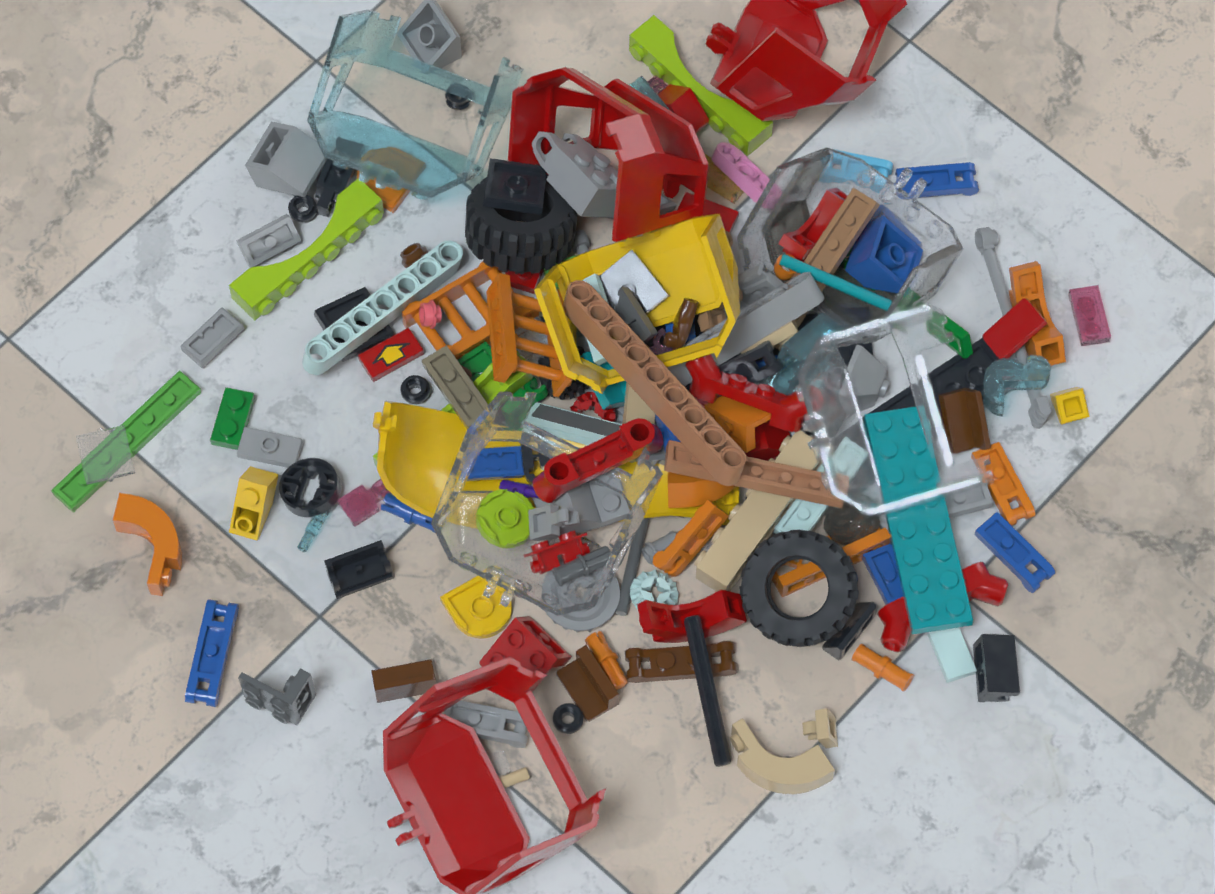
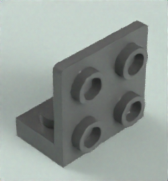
M301 668L296 676L292 675L287 680L283 689L284 694L243 672L238 677L243 695L246 698L245 702L257 710H261L262 707L272 712L271 715L276 720L284 724L291 722L298 725L316 696L311 674Z

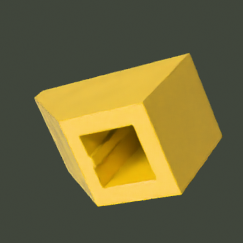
M252 466L243 473L238 481L229 533L256 541L259 539L274 501L279 474Z

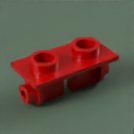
M573 530L558 536L560 542L549 545L548 540L531 546L532 552L523 556L524 558L532 556L533 561L530 562V568L534 574H544L560 566L558 555L562 556L565 564L576 559L578 554L583 556L590 553L588 544L581 541V537L587 536V532L577 535L576 531Z

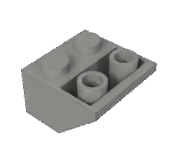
M271 121L245 166L256 187L305 197L329 157L330 151L297 127Z

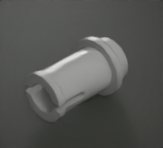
M670 531L652 543L646 542L645 547L641 549L645 560L652 564L655 553L665 551L675 539L676 533Z

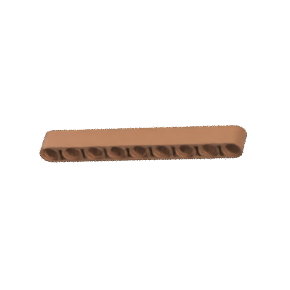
M581 280L571 282L567 288L563 303V309L570 321L718 483L725 486H732L738 483L747 460L744 451L589 283Z

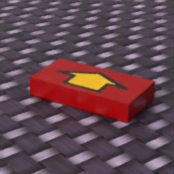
M408 327L359 354L358 360L371 380L375 382L424 355V351Z

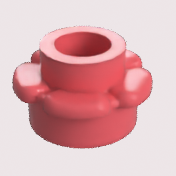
M433 300L420 304L419 318L421 326H429L430 329H433L436 323L441 322V307L436 305Z

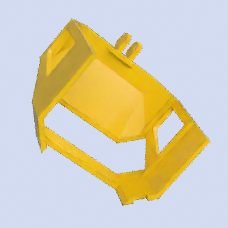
M720 214L694 217L579 254L550 269L534 291L565 376L575 381L577 379L603 394L608 385L625 381L615 369L606 370L580 357L576 346L577 327L566 316L555 283L557 282L564 301L567 288L571 282L583 280L594 273L600 276L631 249L634 250L670 295L647 314L654 327L674 322L684 298L694 299L699 302L695 315L719 308L723 302L728 316L718 337L656 355L657 358L666 367L715 353L717 359L740 314L738 267Z

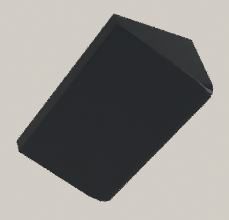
M874 602L856 603L855 611L847 621V625L836 633L834 637L828 639L823 644L822 649L838 661L841 660L875 617L876 604Z

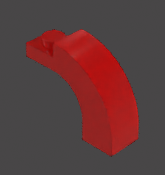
M837 187L827 189L808 220L796 231L783 234L778 243L784 247L783 251L804 262L848 195Z
M722 589L701 600L687 604L668 605L644 600L637 604L640 616L639 622L643 633L652 634L653 641L659 643L688 642L684 619L693 615L700 616L705 638L724 633L747 622L740 594Z

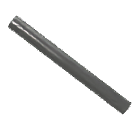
M649 518L637 519L620 589V600L615 611L620 616H626L631 599L630 588L634 578H636Z

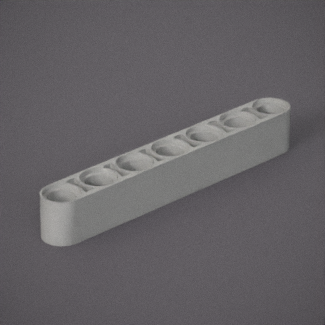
M804 272L741 309L717 359L715 353H712L717 365H721L788 322L795 320L819 305L825 297L811 273ZM727 319L687 342L683 347L718 337ZM686 362L667 367L683 386L692 382V377L685 366Z

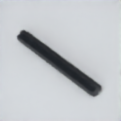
M693 615L684 619V626L714 764L720 767L730 764L731 757L701 619L699 615Z

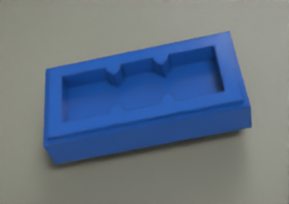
M521 446L465 449L460 452L464 481L522 478L524 476Z

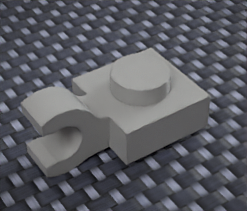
M549 504L528 510L530 540L542 541L560 536V526H572L580 523L579 511L568 513V509L559 510L557 505Z

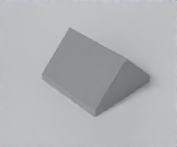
M424 0L396 33L423 75H429L462 58L461 38L436 0Z
M589 482L565 492L553 503H546L540 499L533 498L536 508L552 504L559 506V510L568 509V513L579 511L580 523L572 526H560V535L573 530L577 534L604 527ZM558 536L552 537V538H549V539H546V540L549 541V540L557 539Z

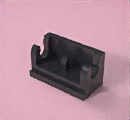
M382 540L324 560L326 573L336 599L394 579L391 564L387 560Z
M982 634L973 644L974 664L977 670L978 702L1010 701L1009 696H1018L1020 694L1015 636Z

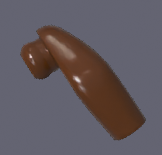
M684 298L675 316L673 331L667 332L664 336L663 343L665 347L672 348L673 351L685 345L691 331L698 301Z

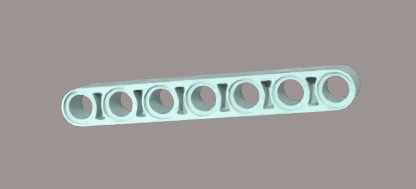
M451 240L440 243L310 340L306 345L302 361L305 371L313 375H320L326 372L399 317L407 305L414 301H420L458 271L463 251L461 246ZM443 256L451 257L453 261H447ZM427 272L431 274L432 277H425L421 273ZM405 288L411 293H403L399 289ZM377 305H386L389 309L383 310ZM356 321H363L367 326H359L356 324ZM339 337L344 339L345 342L338 343L333 338ZM319 354L323 359L317 360L311 357V355Z

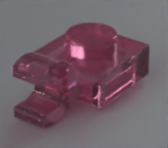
M379 479L368 491L362 484L337 501L350 522L356 527L378 513L380 510L376 503L383 500L388 492H391L385 488L382 480Z

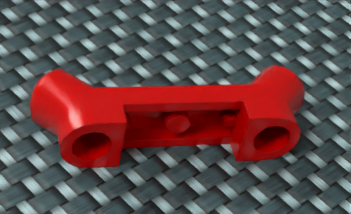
M712 354L686 361L685 366L692 377L689 392L692 396L713 404L722 395L771 413L769 425L790 432L800 431L804 417L818 410V396L809 387H804L789 395L776 392L770 385H757L747 381V378L742 375H730L720 371Z
M637 418L620 425L618 431L567 455L564 452L547 461L544 471L532 481L535 494L543 502L553 503L565 492L644 454L657 453L663 445L662 433L650 421Z
M977 562L961 569L969 601L975 599L997 607L1002 605L1008 588L1006 579L991 575L984 562ZM901 597L885 605L877 613L884 625L880 642L884 648L893 652L905 650L911 635L904 597Z

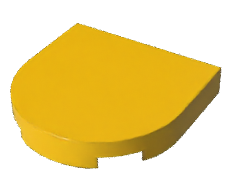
M493 568L440 596L441 603L457 628L473 638L484 639L493 637L503 631L511 619L512 602L510 595Z

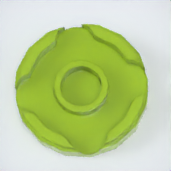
M499 489L489 493L481 500L476 513V526L481 536L490 544L500 548H515L523 545L530 538L528 510L534 509L531 501L523 494L516 491L513 493L507 491V489Z

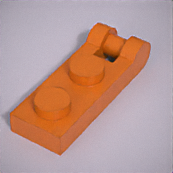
M997 442L992 444L990 449H979L972 452L971 458L980 476H984L990 495L1001 516L1011 526L1015 525L1019 519L1025 518L1027 520L1034 517V507L1001 444ZM1016 500L1019 507L1012 509L1009 503Z
M707 500L703 506L696 510L693 518L676 534L675 539L665 551L655 553L652 560L654 566L668 573L671 577L678 576L729 516L721 508Z

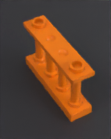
M482 261L477 268L421 301H414L407 305L405 310L402 311L403 325L407 329L417 323L436 351L445 347L446 343L435 328L430 329L429 326H421L420 304L433 300L436 305L441 307L462 337L461 340L453 345H447L456 359L461 358L484 342H487L491 348L488 306L476 288L489 280L493 282L498 273H502V271H499L498 267L495 266L491 268ZM465 294L487 322L485 326L476 331L469 328L452 304L453 301ZM512 304L516 315L535 320L539 317V311ZM514 326L515 333L522 330V328Z
M498 273L486 291L494 381L505 383L512 373L520 371L552 380L553 396L559 397L564 389L571 385L573 379L565 376L562 371L546 323L516 315L512 307L513 304L542 312L538 300L514 293L510 285V276ZM557 289L558 294H559V297H560V300H561V303H562V306H563V303H564L563 298H562V296H561L560 290ZM514 326L547 335L548 345L518 337ZM516 349L549 357L550 367L521 360L517 355Z

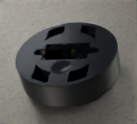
M306 458L293 463L285 470L279 482V493L285 506L290 512L301 517H315L327 512L335 505L341 492V483L335 469L327 461L319 458ZM315 475H319V488L316 489L313 500H310L308 505L304 506L305 502L301 499L309 478L314 479Z

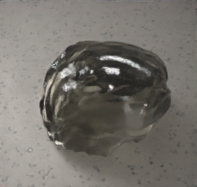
M847 495L845 496L842 508L828 507L825 512L826 517L823 522V529L834 542L848 545L876 532L879 528L880 517L874 505L864 497Z

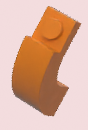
M1034 261L1010 267L1009 273L1012 290H1009L1012 307L1021 299L1027 298L1047 322L1038 333L1024 344L1029 358L1038 369L1066 362L1063 335L1054 326L1047 309L1041 265Z
M668 472V508L704 505L707 500L714 502L727 495L735 486H725L715 481Z
M119 493L113 516L115 529L117 532L141 536L154 546V555L147 586L151 595L163 596L164 587H169L171 583L172 569L181 570L182 551L176 529L169 516L155 503L140 496Z

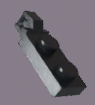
M335 140L316 184L315 197L319 198L316 205L318 208L317 214L329 217L334 203L337 201V195L346 189L353 179L364 153L363 147Z

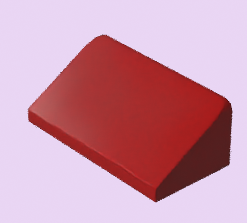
M1023 298L982 335V338L1004 363L1038 333L1047 322L1038 309L1027 298Z

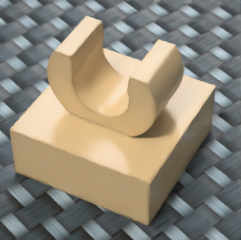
M827 708L815 710L816 721L802 723L803 735H808V740H818L825 748L838 747L836 717Z

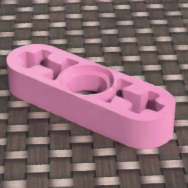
M726 142L719 143L712 155L714 164L754 202L762 206H770L779 192L777 185L737 147Z

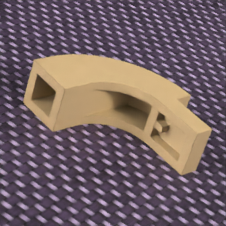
M743 718L732 724L730 741L738 753L743 752L738 755L737 766L756 785L775 793L801 794L815 790L833 780L835 769L819 745L796 757H777L767 752L759 744Z

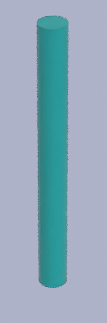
M784 253L779 261L781 266L800 274L810 272L814 280L885 311L889 310L892 300Z

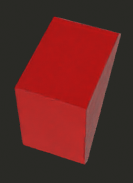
M669 84L652 99L691 123L696 134L709 124L708 116L690 87Z

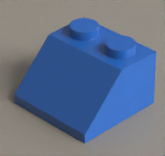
M883 215L869 222L857 238L845 271L865 288L907 295L911 291L923 249Z

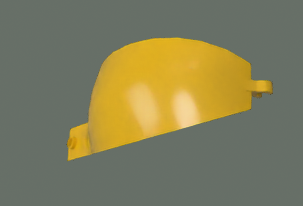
M384 401L383 411L374 413L373 427L378 429L379 432L377 471L385 488L400 502L423 515L453 526L479 531L476 526V513L481 500L489 493L499 490L502 480L529 484L525 476L522 478L464 481L460 454L465 449L521 446V437L527 431L526 429L487 421L468 432L455 413L393 401ZM546 435L550 459L564 452L568 455L587 446ZM530 437V442L525 444L532 447V454L535 455L538 454V444H541L542 441H537L536 437ZM533 461L534 471L529 472V474H534L535 477L544 471L540 469L539 461ZM629 461L617 467L632 513V517L621 521L663 516L693 518L696 510L703 506L668 508V472L664 471V465L659 463L654 466L647 463L641 465L640 462L631 463ZM735 486L727 495L712 503L729 516L733 508L739 504V487ZM527 498L529 501H531L533 507L536 508L533 498ZM727 518L722 525L727 526L730 520Z

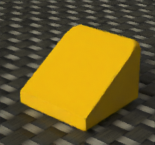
M1073 387L1050 394L1060 424L1089 417L1083 388Z

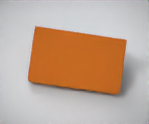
M724 396L717 398L713 404H705V410L746 453L755 449V427L771 418V413Z

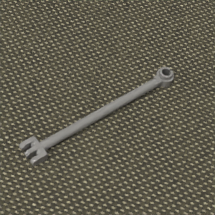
M989 227L978 228L975 231L976 248L984 256L996 297L1004 316L1012 308L994 252L995 246L998 245V234L995 229L991 230ZM1023 345L1015 352V356L1031 402L1028 414L1032 426L1040 429L1051 413V407L1047 396L1041 397L1025 345Z

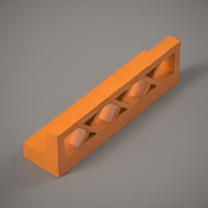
M873 515L826 536L834 542L848 543V545L842 548L852 560L853 565L863 561V554L885 546L891 541V536L886 527L880 529ZM868 526L871 528L872 534L856 540L858 531ZM799 559V562L791 560L782 566L786 565L796 569L781 576L775 572L772 581L783 598L826 578L824 572L813 562L802 564L803 559Z

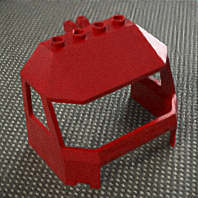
M750 0L743 9L734 31L719 22L712 26L710 32L712 35H708L705 43L706 47L715 54L723 55L710 84L761 121L791 119L797 115L799 109L810 106L844 104L854 101L876 81L871 75H867L888 22L907 5L906 0H859L869 28L849 76L844 77L820 59L828 39L815 9L845 0Z
M568 67L534 75L526 80L527 83L513 90L508 161L539 164L533 152L532 141L538 132L555 134L556 110L558 106L592 108L590 135L583 139L594 148L618 150L615 152L619 165L612 240L614 242L703 215L709 166L695 130L688 121L618 78L603 87L576 69ZM567 80H571L592 94L560 85ZM545 137L541 141L540 147L541 151L547 154L552 147ZM680 184L695 193L693 205L659 215L662 190L666 197L672 199L678 195Z
M511 657L433 685L383 730L384 772L404 810V813L391 818L386 823L390 829L409 821L413 830L399 835L395 840L397 845L401 846L418 838L439 882L458 894H483L511 882L577 842L597 827L599 814L597 813L606 788L602 789L587 800L531 691L548 675L538 670L532 672L520 666L521 662ZM485 689L515 704L569 809L566 828L563 834L528 849L530 838L474 728L442 713L465 697ZM418 712L424 713V714H422V715H420V716H417V717H415V718H412V717L415 716Z

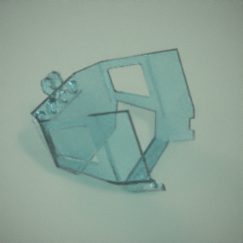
M362 10L340 15L307 118L324 157L333 160L332 164L342 169H349L351 167L359 170V181L366 183L370 179L374 180L376 178L375 186L377 188L384 189L386 186L397 190L405 188L412 191V196L422 200H428V198L437 196L482 175L512 106V92L518 87L523 68L515 64L510 67V59L503 57L498 73L494 75L489 87L392 50L401 17L391 15L390 20L379 18L380 13L372 10ZM354 62L383 67L483 105L484 108L478 109L477 112L481 114L468 157L367 117L333 110ZM341 65L325 107L322 111H319L333 67ZM493 124L487 137V140L485 142V145L483 147V150L481 152V155L476 164L475 159L485 129L487 126Z

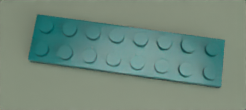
M917 406L865 414L864 423L912 635L972 626V612L924 407Z

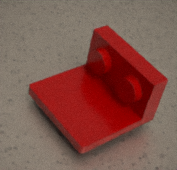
M530 616L515 617L483 656L479 664L483 667L511 657L521 662V667L532 672L538 670L547 675L553 667L565 666L572 656ZM537 684L531 691L533 692L539 684Z

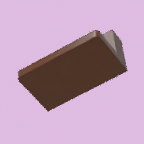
M962 388L938 395L949 453L955 454L973 448L990 449L991 444L981 392Z
M587 645L576 651V660L557 670L556 676L575 705L581 709L583 717L587 722L594 720L619 705V693Z
M432 659L371 670L377 703L423 695L433 685L437 684Z

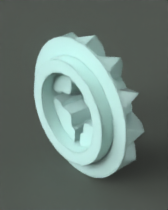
M654 569L651 572L643 571L637 578H634L630 588V598L636 609H638L637 604L644 600L654 601L652 593L647 592L651 590L653 583L656 584L657 590L662 592L658 595L656 602L676 605L679 593L676 588V582L669 578L668 573L662 574Z

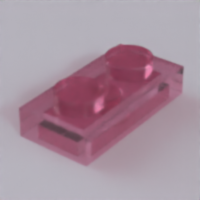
M1098 285L1070 289L1068 297L1081 346L1110 342L1111 334Z

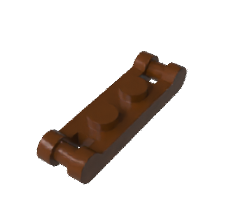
M722 641L717 644L706 645L713 677L732 676L737 673V665L733 661L732 656L735 653L734 642ZM689 646L652 649L629 648L625 650V660L629 662V670L626 671L627 681L630 683L696 678ZM720 656L721 663L712 664L711 657ZM641 662H650V669H642Z

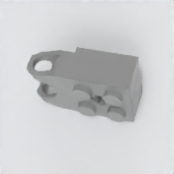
M538 132L532 141V147L539 164L549 174L546 180L580 216L614 218L618 171L610 165V160L605 155L598 153L592 145L577 134L564 133L563 138L560 139L557 135L550 132ZM545 137L552 147L547 154H544L540 147L541 141ZM570 139H572L573 142H574V144H570V143H567V142H568Z

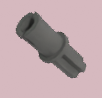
M603 546L583 556L578 554L576 559L553 568L554 577L559 586L583 575L588 577L590 572L612 563L613 555L608 546Z

